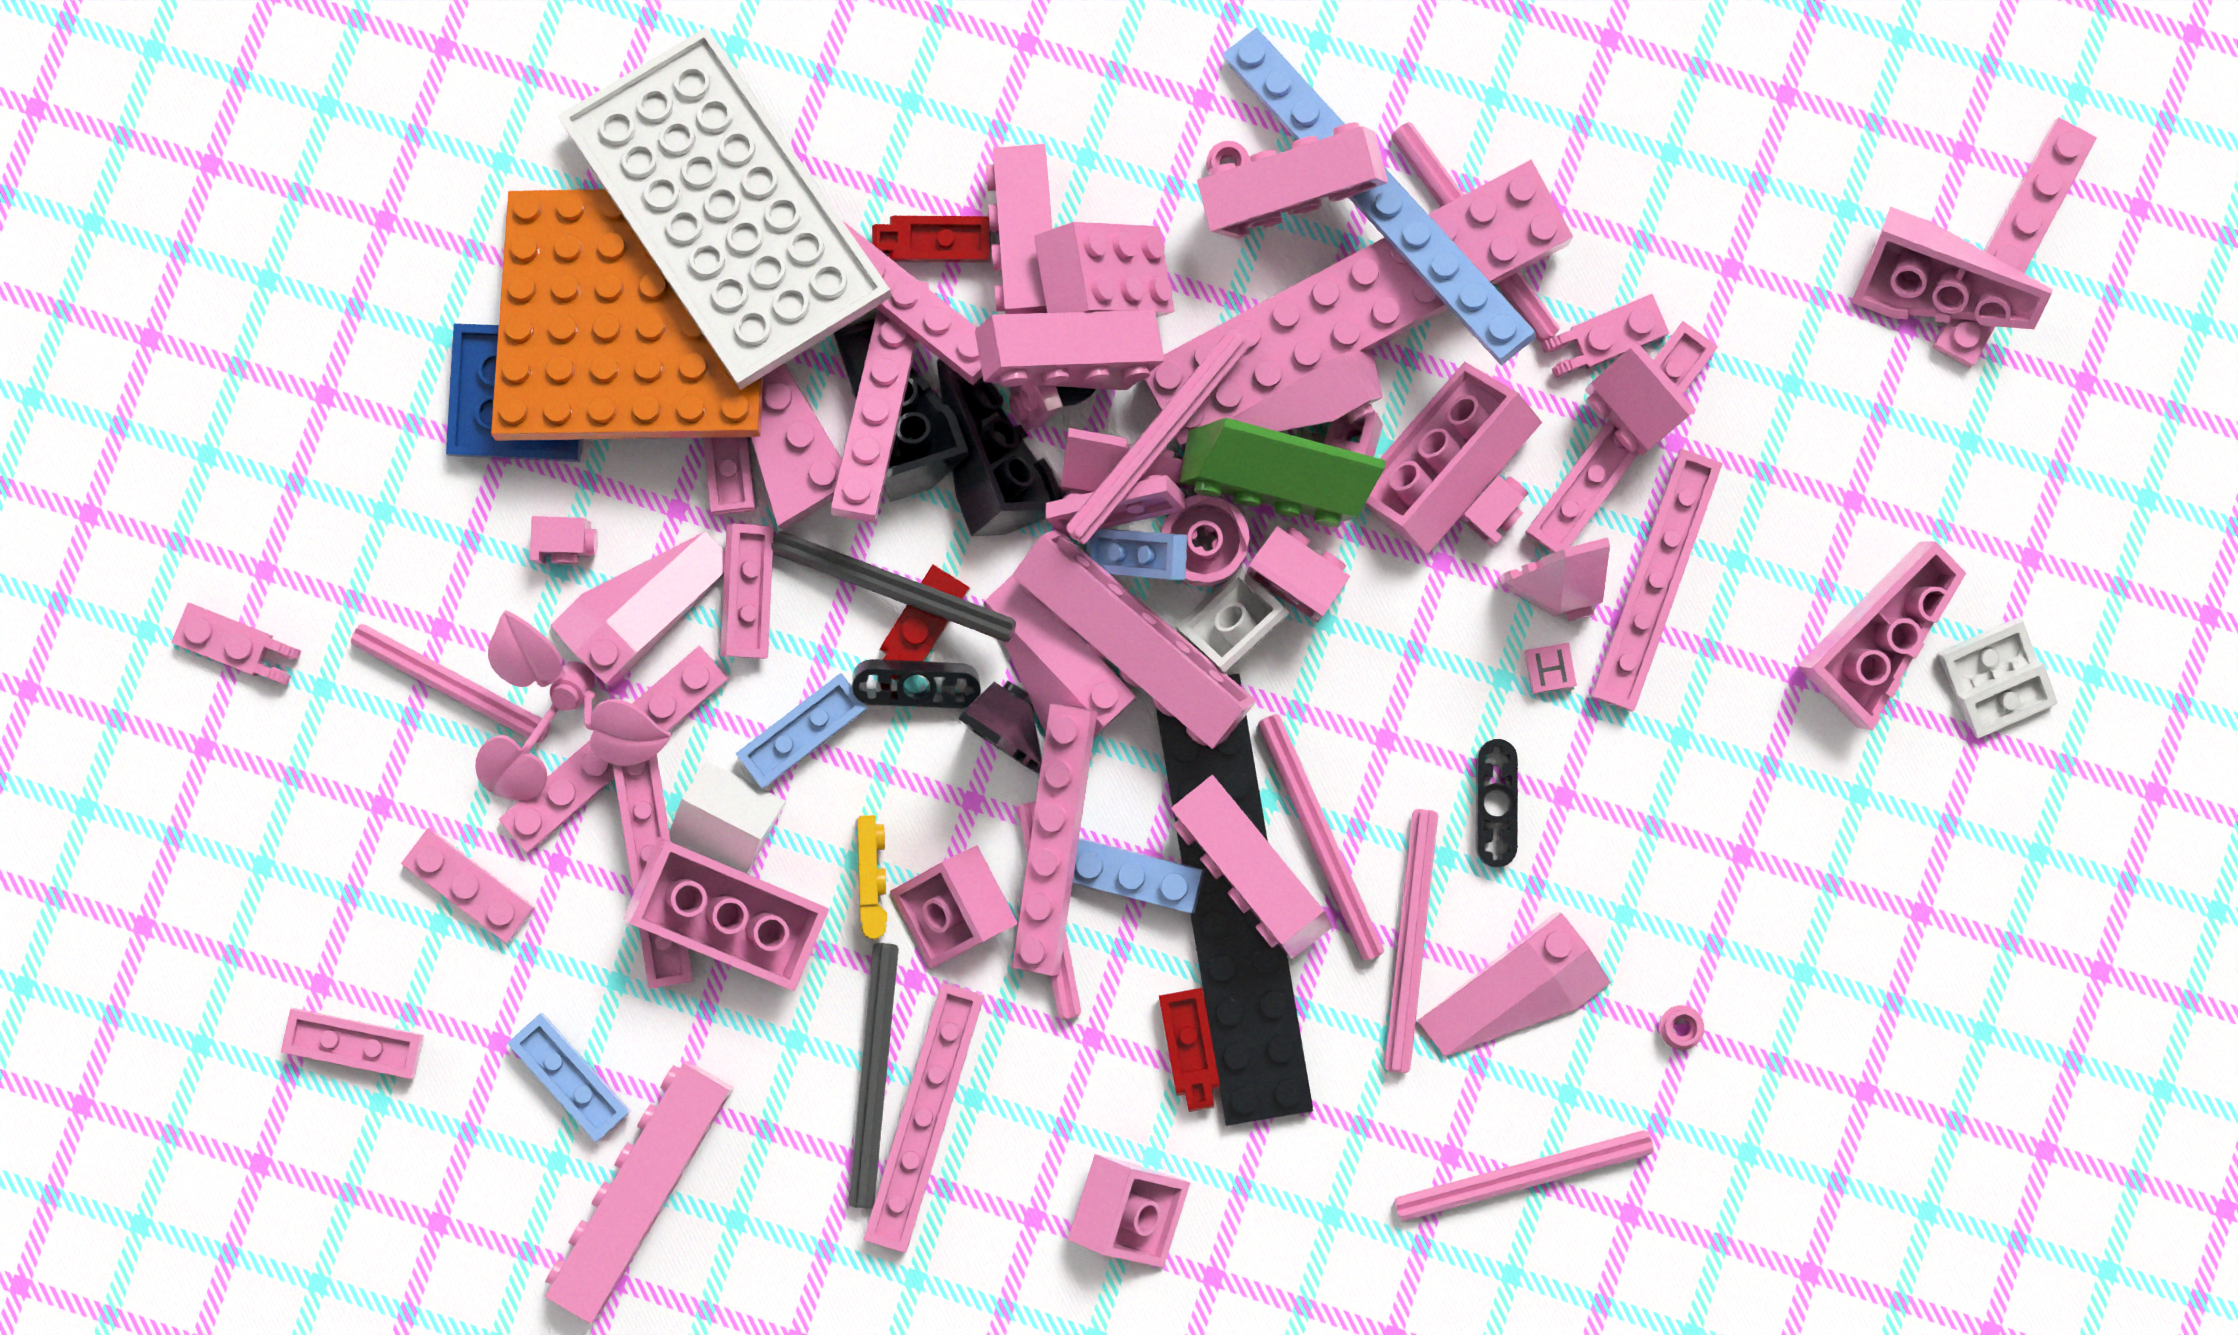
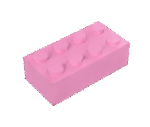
M658 837L623 920L638 928L795 992L829 912V908Z

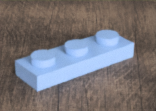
M1105 528L1097 530L1086 543V554L1109 574L1185 580L1187 535Z
M840 673L735 754L760 787L765 789L869 708L855 697L851 684Z
M1079 838L1073 883L1188 913H1195L1205 869Z
M544 1013L537 1015L507 1043L595 1142L600 1141L631 1112Z

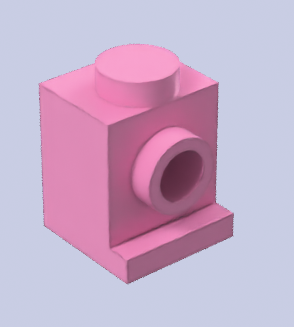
M1375 410L1373 413L1352 424L1348 418L1332 421L1329 423L1324 444L1374 457L1383 423ZM1354 436H1361L1359 443L1350 441Z
M1498 475L1459 519L1488 545L1493 547L1502 538L1496 530L1500 527L1507 532L1523 514L1518 506L1529 493L1514 478L1509 476L1505 480Z
M532 516L530 561L546 565V556H551V563L578 564V557H590V555L597 554L598 531L597 529H591L592 522L586 518Z

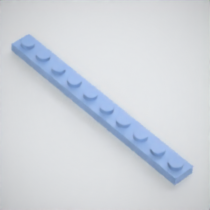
M1257 27L1223 53L1224 61L1295 140L1309 136H1317V139L1321 140L1333 136V129L1345 124ZM1385 168L1388 183L1349 197V199L1502 366L1536 339L1535 330Z

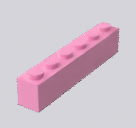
M1058 529L1041 535L1011 575L1021 583L1020 588L1024 594L1035 601L1043 602L1054 612V619L1066 629L1075 630L1087 640L1086 645L1091 652L1100 658L1110 660L1120 669L1121 677L1127 683L1137 688L1141 687L1154 698L1153 703L1156 708L1167 716L1176 717L1187 727L1188 735L1197 743L1204 746L1208 745L1213 749L1224 742L1256 703L1257 700Z
M690 1061L684 1062L680 1068L673 1065L665 1076L660 1088L666 1092L657 1107L650 1104L637 1124V1127L643 1130L635 1145L627 1142L614 1163V1166L620 1169L612 1184L606 1181L603 1182L591 1202L593 1206L597 1207L596 1211L588 1223L584 1220L580 1221L568 1241L569 1244L574 1246L566 1261L560 1258L556 1261L545 1280L546 1283L551 1285L545 1297L589 1324H592L600 1316L734 1089L731 1085Z

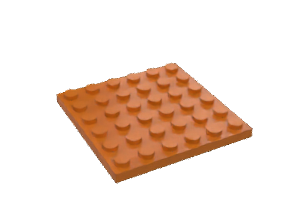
M605 189L508 191L491 434L495 441L761 437L763 377L741 390L738 388Z

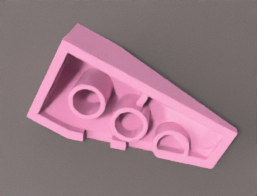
M1890 207L1851 303L1895 319H1908L1909 315L1935 317V322L1950 323L1951 319L1977 321L1982 326L2035 330L2053 289L1937 224Z
M1370 349L1345 352L1231 419L1274 431L1289 430L1348 418L1351 424L1374 412L1371 404L1383 398L1374 356Z
M1069 428L1060 485L1061 491L1081 495L1094 492L1128 452L1131 444L1127 443L1126 438ZM1166 448L1139 479V481H1142L1145 477L1151 475H1167L1179 488L1192 486L1180 483L1184 454L1182 458L1174 457V451Z
M704 531L582 593L550 626L606 685L614 687L724 576L725 550Z
M1607 537L1564 548L1540 558L1541 560L1522 565V571H1518V569L1507 571L1499 576L1500 584L1554 617L1566 614L1568 622L1594 615L1592 607L1603 603L1610 552L1609 539Z
M1010 576L985 602L988 609L1011 617L1016 622L1012 638L1009 642H1004L1025 691L1029 694L1028 697L1042 728L1046 731L1050 704H1060L1097 711L1094 738L1097 737L1136 700V695L1100 657L1089 650L1086 642L1074 630L1066 629L1054 619V612L1041 601L1038 602L1029 598L1021 590V583L1013 576Z
M1555 912L1418 1019L1417 1022L1443 1056H1447L1577 1010L1610 984L1611 981L1589 946L1563 913Z

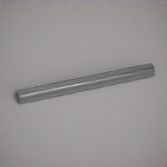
M778 531L774 536L771 548L773 553L780 557L1004 642H1009L1015 632V620L1006 615L787 532Z
M874 943L872 947L848 1195L849 1206L862 1209L872 1208L875 1203L899 954L898 946L890 943Z

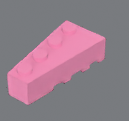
M1358 122L1348 123L1334 128L1333 136L1318 140L1317 136L1304 137L1291 143L1292 149L1278 154L1276 150H1265L1251 155L1250 163L1235 167V163H1227L1211 168L1209 170L1210 176L1197 180L1209 230L1234 239H1240L1250 235L1249 228L1261 226L1269 228L1282 223L1281 214L1284 212H1288L1289 215L1306 214L1319 209L1323 205L1321 199L1328 196L1330 202L1341 201L1388 183L1375 131L1359 126Z
M1044 143L993 148L994 164L986 165V179L988 191H996L997 204L988 205L990 230H999L1000 244L991 245L993 270L1002 271L1003 279L1002 285H994L996 311H1005V314L1047 313L1034 235L1052 229L1046 145Z
M1155 310L991 315L975 330L984 382L1001 383L1005 387L1026 384L1128 390L1138 381L1148 378L1150 372L1165 361Z
M784 363L763 376L761 437H751L777 526L783 531L833 501L842 463L841 456Z
M1936 541L1918 542L1797 667L1857 728L1873 731L1881 718L1879 715L1887 701L1895 695L1902 683L1900 680L1912 659L1917 658L1924 646V639L1933 624L1939 621L1965 577L1966 572Z
M1213 774L1171 807V810L1178 819L1172 826L1188 846L1194 841L1198 843L1206 853L1200 858L1201 862L1215 879L1223 875L1233 888L1227 892L1243 913L1251 909L1260 921L1255 928L1271 948L1279 944L1288 957L1293 960L1333 928L1324 909Z

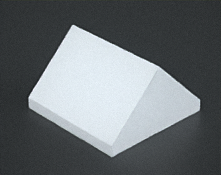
M1240 567L1233 577L1222 583L1176 627L1196 649L1224 673H1227L1287 617L1289 611Z
M707 761L680 801L670 829L671 842L749 874L786 801Z

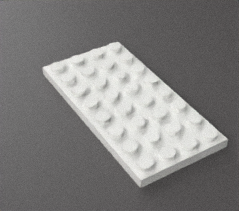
M708 27L703 28L557 115L561 125L740 390L892 297L888 285Z

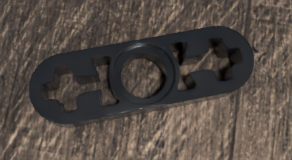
M869 659L860 662L852 673V689L855 697L869 705L966 708L981 694L978 672L974 667L965 663ZM869 675L877 676L878 682L874 689L867 688L866 682ZM891 675H897V691L891 690ZM913 675H921L929 681V685L924 691L914 693L904 687L905 680ZM936 677H942L941 692H936ZM957 679L966 680L964 692H955L954 686L957 684Z
M1492 739L1481 745L1476 754L1475 849L1478 858L1485 865L1503 867L1512 862L1518 848V755L1510 742L1503 739ZM1494 746L1500 747L1501 754L1508 755V763L1500 766V778L1509 776V786L1502 783L1484 786V776L1493 778V764L1485 763V755L1493 753ZM1499 790L1508 797V810L1501 816H1493L1485 809L1484 799L1490 791ZM1484 820L1490 823L1509 821V830L1500 828V841L1508 843V852H1502L1500 860H1493L1492 852L1485 851V843L1492 842L1493 828L1484 830Z

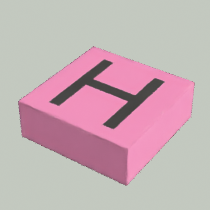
M1569 642L1524 651L1532 694L1577 686Z

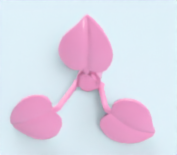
M507 610L502 613L488 646V660L491 668L501 679L517 687L530 686L534 681L540 687L552 684L549 693L553 704L522 748L506 735L492 737L482 745L476 757L475 769L479 782L488 792H492L495 796L512 800H528L540 794L548 780L547 769L538 757L528 752L535 745L559 709L563 711L574 710L580 707L583 702L584 725L587 729L594 731L590 737V747L601 759L620 766L636 765L654 757L667 744L671 733L658 726L644 711L629 702L619 699H608L600 702L592 711V700L595 697V693L591 691L595 683L593 671L586 664L578 661L568 662L562 668V659L558 650L541 632Z

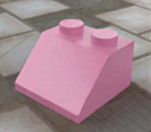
M1638 342L1632 345L1585 388L1586 393L1589 395L1586 401L1590 408L1601 419L1608 417L1618 428L1615 435L1621 444L1631 453L1637 450L1641 456L1696 411L1693 405Z
M1277 526L1249 564L1246 573L1271 592L1319 623L1350 578V575L1344 572L1347 565L1327 551H1324L1322 556L1307 547L1310 540L1296 529L1288 526L1284 531Z
M978 845L940 862L890 891L929 969L1018 924Z
M1094 1154L1068 1240L1105 1256L1164 1268L1191 1182L1130 1162Z

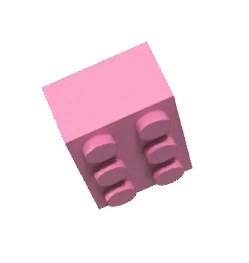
M1071 222L1034 235L1047 313L1155 310L1157 318L1175 312L1172 286L1169 281L1164 254L1165 245L1161 237L1160 226Z

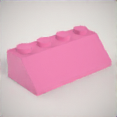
M1464 361L1381 456L1380 459L1386 460L1385 469L1364 506L1401 538L1428 555L1543 422L1517 391Z

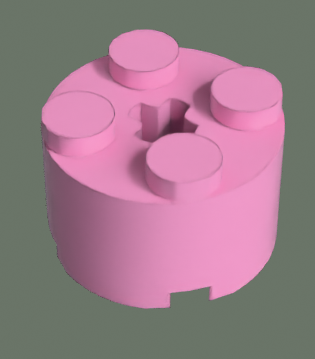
M1198 494L1185 498V510L1168 514L1161 533L1187 535L1185 580H1180L1186 585L1212 587L1226 582L1238 572L1248 552L1250 536L1243 514L1235 505L1220 497ZM1204 531L1206 536H1215L1216 540L1212 542L1210 551H1205L1202 546L1195 547L1193 545L1197 541V532Z

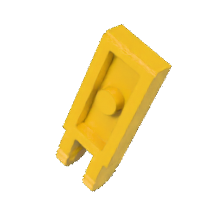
M860 815L857 818L859 920L862 923L860 927L862 928L861 932H864V936L875 940L884 936V932H887L886 927H888L885 924L888 921L887 912L878 905V895H886V869L877 868V851L885 850L884 824H876V815Z

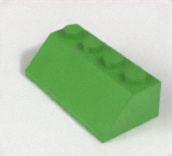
M1223 418L1188 431L1180 483L1195 486L1194 492L1200 495L1219 497L1223 493L1235 496L1234 502L1243 506L1260 507L1262 503L1274 506V512L1282 516L1300 517L1301 514L1313 516L1315 524L1326 527H1339L1340 522L1358 517L1385 469L1386 460L1237 420Z

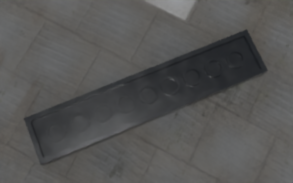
M1240 673L1228 675L1242 687ZM1156 708L1172 807L1213 774L1268 841L1247 715H1245L1224 742L1211 749L1208 745L1204 746L1194 741L1188 735L1187 727L1176 717L1167 716ZM1173 813V815H1174V821L1176 822L1178 819H1177V817L1175 816V814ZM1176 831L1181 863L1205 869L1195 913H1190L1220 1083L1225 1125L1314 1111L1288 956L1279 944L1271 948L1255 928L1260 921L1251 909L1243 913L1227 892L1233 887L1226 878L1221 875L1218 879H1215L1201 862L1200 858L1206 853L1198 843L1194 841L1188 846Z

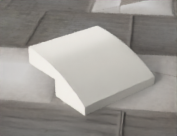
M2019 618L2010 620L1937 653L1958 704L1973 734L1978 739L2058 704L2045 664L2037 660L2024 621Z

